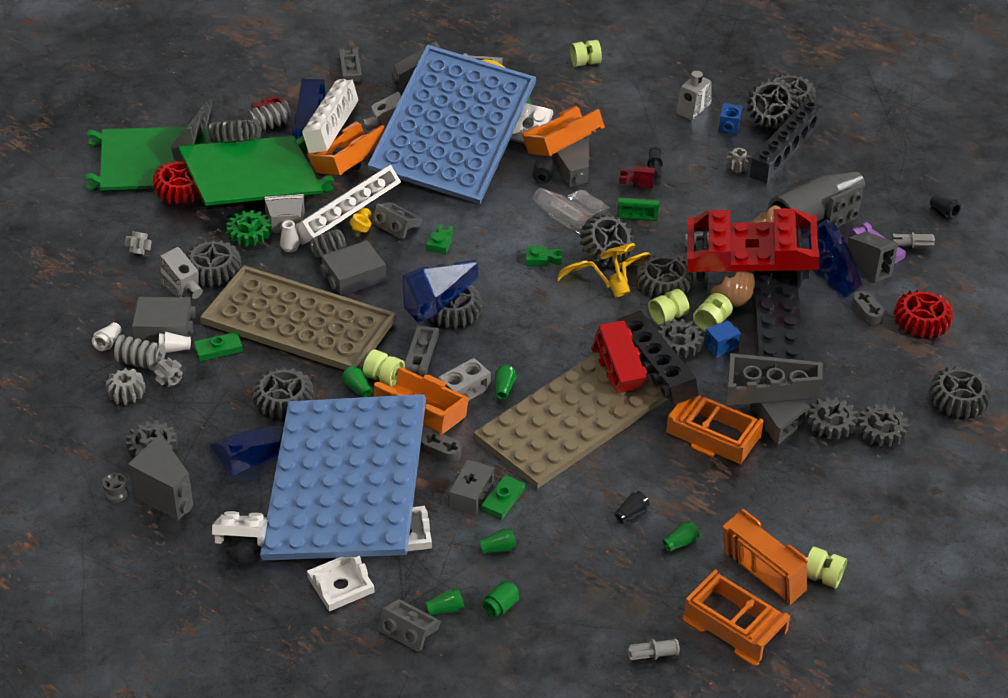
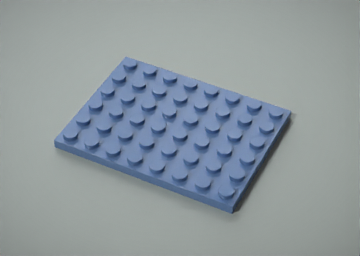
M427 44L368 163V170L379 172L391 165L400 180L481 204L533 90L536 77Z
M424 394L288 402L267 515L268 523L265 540L260 553L262 560L407 555L426 405Z

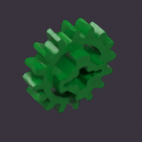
M253 210L250 213L242 211V215L236 213L235 218L230 217L227 223L228 237H231L232 242L237 241V245L245 243V246L249 244L256 246L258 241L264 243V238L269 239V234H272L271 219H268V215L262 216L260 211L256 214Z

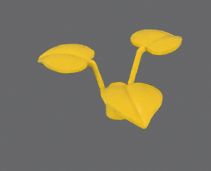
M634 243L621 245L600 254L601 259L613 258L616 274L610 276V281H608L593 261L588 262L587 260L566 266L559 272L557 280L559 281L565 275L576 270L593 267L606 283L607 288L611 287L614 297H621L631 292L627 283L626 267L641 264V261H646L647 257L652 258L649 252L630 257L618 264L617 255L629 252L635 248Z

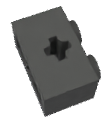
M467 459L464 467L459 468L455 483H451L448 488L447 497L449 498L450 508L476 516L494 484V467Z

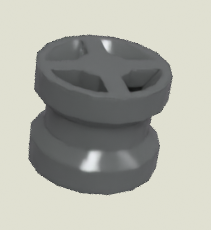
M114 472L103 478L102 486L107 501L118 503L128 497L127 482L123 474Z

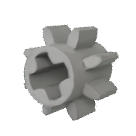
M735 148L732 152L729 151L726 159V165H731L730 169L737 173L749 169V164L751 163V156L747 155V151L743 148Z
M132 231L131 237L126 236L124 246L129 247V253L144 255L145 250L150 251L152 241L147 239L148 234Z
M170 358L159 361L154 371L157 375L155 380L161 385L165 384L167 387L176 385L182 378L183 372L180 370L182 365L176 360L172 361Z

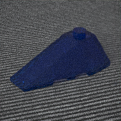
M825 219L817 225L819 270L814 271L826 279L843 296L848 297L862 287L863 283L848 245L838 226ZM809 231V232L806 233L805 235H808V236H809V249H810V231Z
M478 261L455 262L452 266L440 264L437 268L425 266L404 274V309L418 323L437 315L478 279Z
M284 424L232 434L210 444V448L234 476L279 455Z

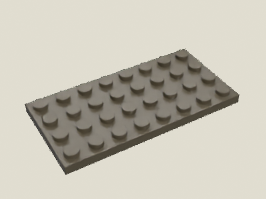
M243 265L201 315L200 319L201 324L229 333L237 332L238 336L346 370L351 366L361 369L368 354L377 347L396 321V313Z
M596 352L473 432V439L538 489L665 402L668 398H664L660 387L655 386L649 379L645 380L642 389L616 394L606 376L608 370L605 366H600L598 359L601 358Z

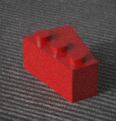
M625 321L599 325L591 350L593 353L597 352L601 358L598 359L600 366L607 368L606 376L616 394L642 389L647 379V370L640 362L639 350L633 344L632 332L627 328Z

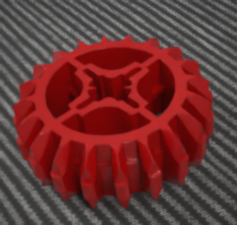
M175 160L174 163L167 162L166 165H160V169H156L155 174H153L152 184L154 192L162 201H168L169 204L174 202L176 205L179 203L186 205V202L193 203L194 199L200 200L201 196L184 160L181 162Z
M917 289L915 293L908 291L907 294H902L894 308L895 323L899 325V329H904L906 334L911 333L913 337L916 335L920 336L921 339L923 337L931 339L932 336L939 338L940 334H945L949 330L954 317L952 305L948 304V300L942 299V295L937 296L934 292L928 293L926 289L924 292H920Z

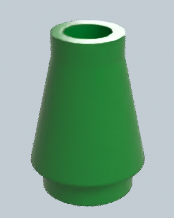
M501 365L495 371L496 398L501 400L508 398V394L517 378L513 367Z
M351 366L343 372V383L360 395L361 398L369 397L372 394L373 390L360 368Z
M683 521L662 542L666 550L671 552L696 543L700 533L692 521Z
M503 528L479 540L483 554L509 552L517 547L512 528L507 530Z
M450 588L435 598L426 601L429 615L433 616L436 614L459 612V609L464 608V603L459 589L452 590Z

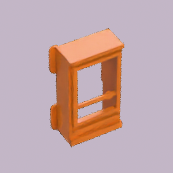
M572 106L560 112V116L542 126H533L522 132L521 135L523 136L528 154L552 156V154L592 134L591 132H596L595 129L605 128L600 110L596 109L582 116L580 109L577 106Z
M355 122L342 130L343 134L334 139L328 151L307 152L314 172L342 175L343 172L374 153L385 131L384 125L379 126L366 135L362 125L359 122ZM346 147L337 154L332 155L336 148Z
M402 367L398 369L397 382L393 387L381 382L374 383V397L424 394L426 402L429 404L425 405L423 426L438 432L439 435L444 434L466 417L469 397L446 388V383L431 375H424L422 377Z
M699 395L676 405L668 416L666 433L692 443L691 448L707 456L718 454L742 464L756 442L761 438L764 420L761 418L757 420L754 417ZM697 415L709 417L702 423V426L692 422ZM713 419L735 428L743 434L736 441L708 429L709 423Z
M741 509L722 526L724 554L728 557L732 555L735 561L738 560L742 567L781 598L787 600L788 605H791L807 591L808 559L788 544L785 547L761 528L760 521Z
M715 569L686 598L682 619L699 632L708 630L735 647V655L756 666L762 660L764 646L778 631L784 635L788 632L791 616L786 612L784 614L718 574V570ZM713 591L735 603L741 609L731 621L703 604ZM746 612L756 619L744 630L736 625L735 622Z

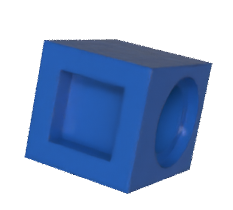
M723 104L718 132L738 134L743 106Z
M728 320L706 328L704 345L717 358L738 350L741 333Z

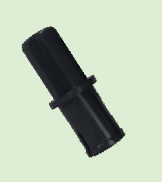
M652 147L649 149L650 152H648L647 166L655 168L654 179H656V177L661 176L663 161L661 159V150L658 147Z

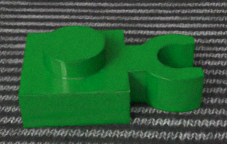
M438 224L437 232H432L426 243V251L446 254L452 243L453 226L450 225L447 230H443L442 224Z
M526 246V266H547V262L560 265L562 264V249L554 248L547 250V246Z

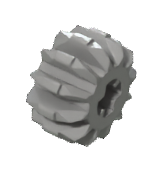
M126 367L123 371L116 369V373L109 374V379L106 381L108 396L116 404L124 402L125 405L128 402L135 403L136 399H142L146 388L142 374L136 372L135 369L128 371Z

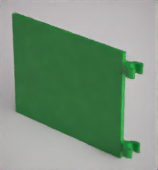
M209 126L206 128L204 138H197L195 145L213 143L208 135ZM185 127L102 129L101 134L95 130H89L87 137L95 139H88V146L94 147L99 143H102L101 175L98 177L92 173L86 174L85 180L92 181L87 183V190H94L98 186H100V190L153 189V174H155L156 169H160V165H166L167 162L174 163L171 145Z
M294 136L185 145L178 148L205 206L264 200L265 197L312 195L322 194L323 190L325 192L333 191L332 185L328 184L334 183L333 177L327 175L321 180H317L301 151H308L304 136H301L299 139H295Z

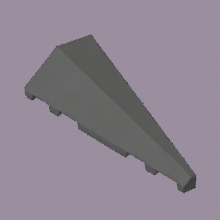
M207 100L172 143L171 150L174 161L181 162L183 160L178 150L179 146L195 145L197 138H204L212 108L211 100Z

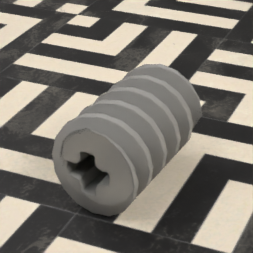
M286 100L282 101L281 104L276 102L274 106L268 104L267 108L260 106L259 109L253 108L252 112L250 110L247 112L249 120L257 119L260 121L263 131H266L267 124L270 129H273V123L281 127V121L288 125V119H291V111Z
M122 334L118 336L114 347V356L117 362H124L127 365L143 369L149 368L151 371H155L157 363L164 360L166 353L163 344L158 348L157 343L153 342L150 345L147 340L142 343L139 338H136L133 342V337L128 336L125 340V335Z

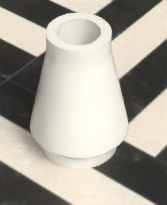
M288 220L282 223L280 246L285 252H294L299 248L300 239L295 223Z
M113 322L109 326L95 332L92 338L93 346L99 351L111 349L122 331L120 325Z
M165 332V334L159 333L158 348L163 344L166 353L190 350L191 337Z

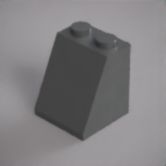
M159 435L128 463L133 497L179 520L193 506L189 472L165 439Z

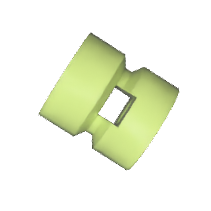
M586 41L585 44L583 42L572 43L570 45V56L573 66H585L586 63L589 65L600 64L602 52L599 41Z
M674 289L664 295L651 299L648 305L650 315L658 325H664L665 321L671 322L674 317L680 318L688 314L690 308L687 297L680 289Z
M712 293L693 313L695 324L699 325V328L706 332V328L726 320L732 313V304L723 294Z
M374 349L368 354L364 362L363 374L365 377L375 381L379 380L393 387L397 382L398 369L400 367L405 369V363L399 358L388 357L386 353Z
M813 546L807 557V578L814 581L821 579L824 585L836 589L842 579L847 558L836 554L828 556L826 550Z

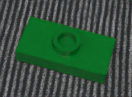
M618 198L617 217L658 221L659 200Z
M237 332L194 341L199 361L243 352Z
M505 475L482 503L481 511L502 520L526 490V484Z

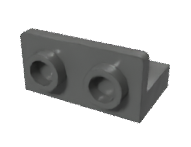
M392 202L377 204L372 218V224L399 239L405 238L407 229L419 227L422 222V218Z
M398 599L383 608L377 629L379 632L419 652L423 648L425 638L439 629L441 621Z

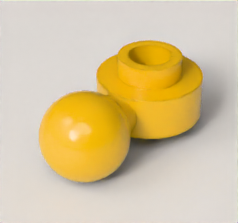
M363 207L352 216L350 224L355 232H368L372 225L370 221L372 219L371 211Z

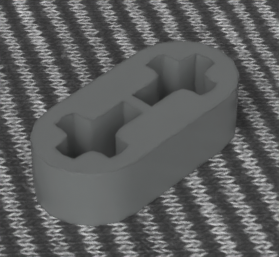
M857 291L852 302L855 310L866 323L872 325L881 323L884 314L882 306L869 292Z
M427 431L422 434L421 449L423 452L447 462H456L461 458L462 446L459 441L443 434L439 435L435 431Z

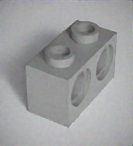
M475 358L438 377L439 380L446 383V388L469 397V400L491 389V372Z

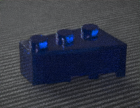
M302 78L299 102L297 113H295V125L292 126V136H296V139L303 136L302 131L326 96L325 79Z

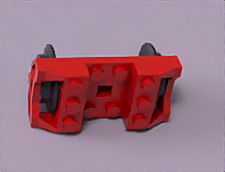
M782 208L773 209V222L730 223V210H709L696 217H688L687 272H696L697 281H703L705 290H708V272L797 270L798 288H801L802 281L809 279V270H819L817 215H809L797 209ZM801 230H810V249L809 236L802 235ZM694 232H703L702 237H696V251H695V248H694ZM707 232H709V249H707Z

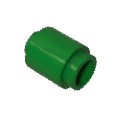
M502 581L485 596L482 602L483 609L493 618L502 616L519 600L518 588L511 582Z

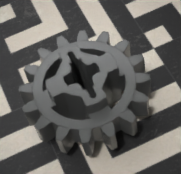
M673 319L672 323L665 321L664 326H659L658 332L678 356L683 355L684 358H687V354L695 356V352H700L701 346H703V331H699V325L692 326V321L685 323L684 319H681L680 322Z
M825 397V401L817 399V403H812L808 410V425H812V431L818 430L819 436L826 434L828 439L835 436L837 440L840 439V435L847 438L849 432L854 433L855 427H857L858 412L853 411V405L847 406L846 400L839 402L837 397L834 400Z
M875 404L874 409L867 406L866 411H861L858 418V433H863V439L870 438V444L878 442L879 447H882L883 443H886L891 447L892 442L898 445L900 440H905L909 424H907L908 419L902 417V411L895 412L896 407L888 409L887 405L884 404L883 408H880Z
M158 420L154 424L146 421L144 426L137 424L138 429H130L131 435L126 436L127 452H129L131 458L136 457L159 435L167 439L166 442L172 450L178 448L177 433L174 432V427H168L166 422L159 425Z

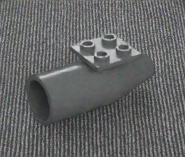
M857 171L819 176L772 198L769 201L768 209L775 205L781 209H797L809 215H817V222L827 218L825 230L828 232L858 218L865 181L863 176Z

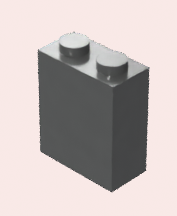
M368 240L322 255L321 273L324 277L328 278L331 288L335 289L340 296L387 281L386 264Z
M138 297L132 326L134 340L139 338L142 343L145 340L149 341V343H158L159 333L165 334V332L185 337L193 334L192 319L196 318V308L192 306L191 297Z

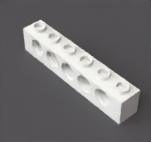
M339 79L335 81L302 131L309 153L328 151L359 101L353 79Z
M389 165L297 223L295 228L301 244L303 245L312 238L321 235L401 183L392 166Z

